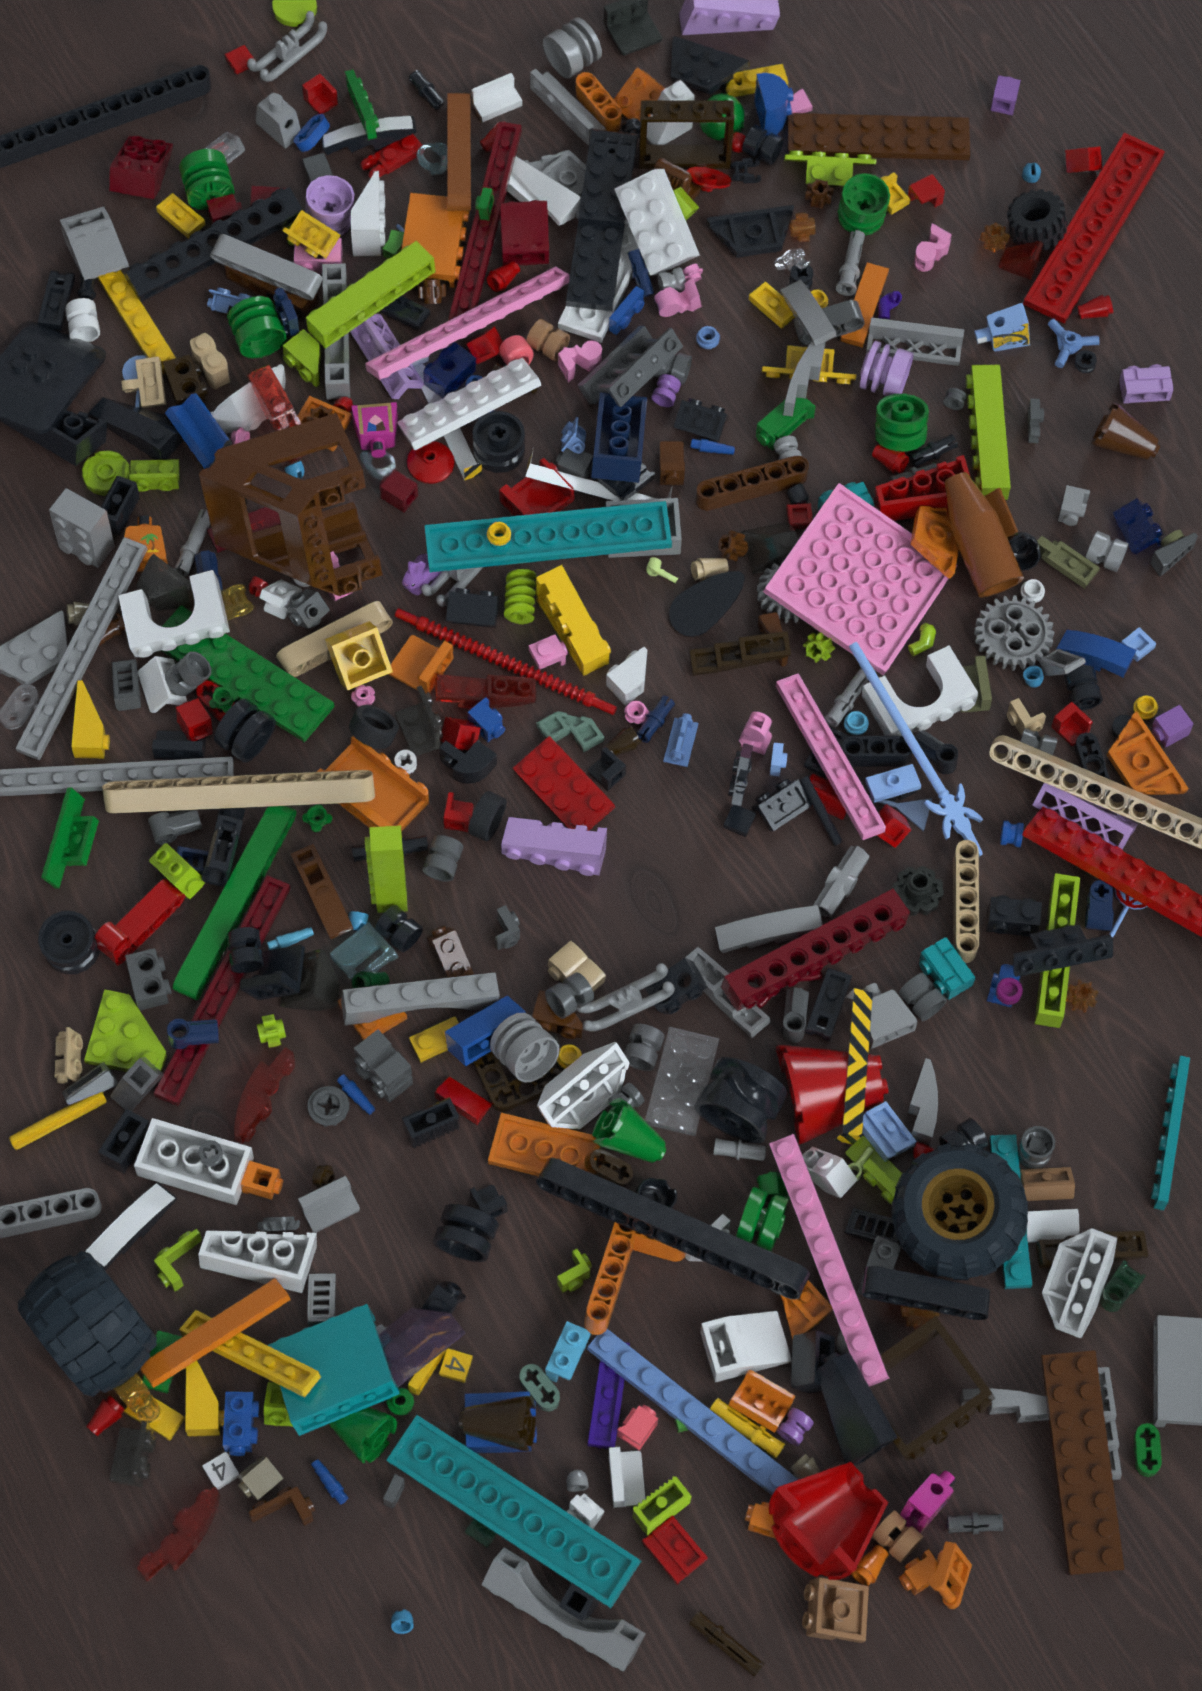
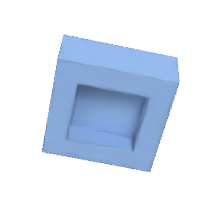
M1140 627L1121 642L1137 650L1134 656L1137 662L1156 646V643Z
M782 743L773 744L770 776L780 777L781 768H786L787 753H783L784 744Z

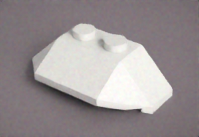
M280 364L265 371L217 406L214 412H210L224 433H232L240 427L244 431L255 430L260 426L261 422L268 417L275 416L282 408L286 381L284 366Z
M616 1042L587 1052L545 1085L537 1107L550 1127L581 1129L610 1105L608 1099L613 1094L621 1092L625 1073L630 1063Z
M1091 1228L1059 1244L1042 1291L1056 1329L1082 1338L1097 1309L1112 1267L1117 1243L1116 1237Z

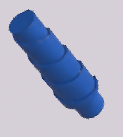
M707 439L691 440L690 448L699 449V452L734 455V446Z
M345 1074L338 1078L337 1082L343 1087L342 1091L351 1097L368 1115H371L375 1108L358 1088L357 1084L353 1080L350 1081Z
M315 1460L311 1466L330 1496L335 1498L340 1505L348 1500V1496L343 1491V1486L324 1467L320 1460Z

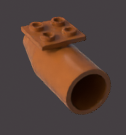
M966 472L948 478L944 483L951 531L978 596L983 598L996 595L1019 584L1024 577L1008 541V537L1017 533L1018 529L1001 489L997 488L984 496Z

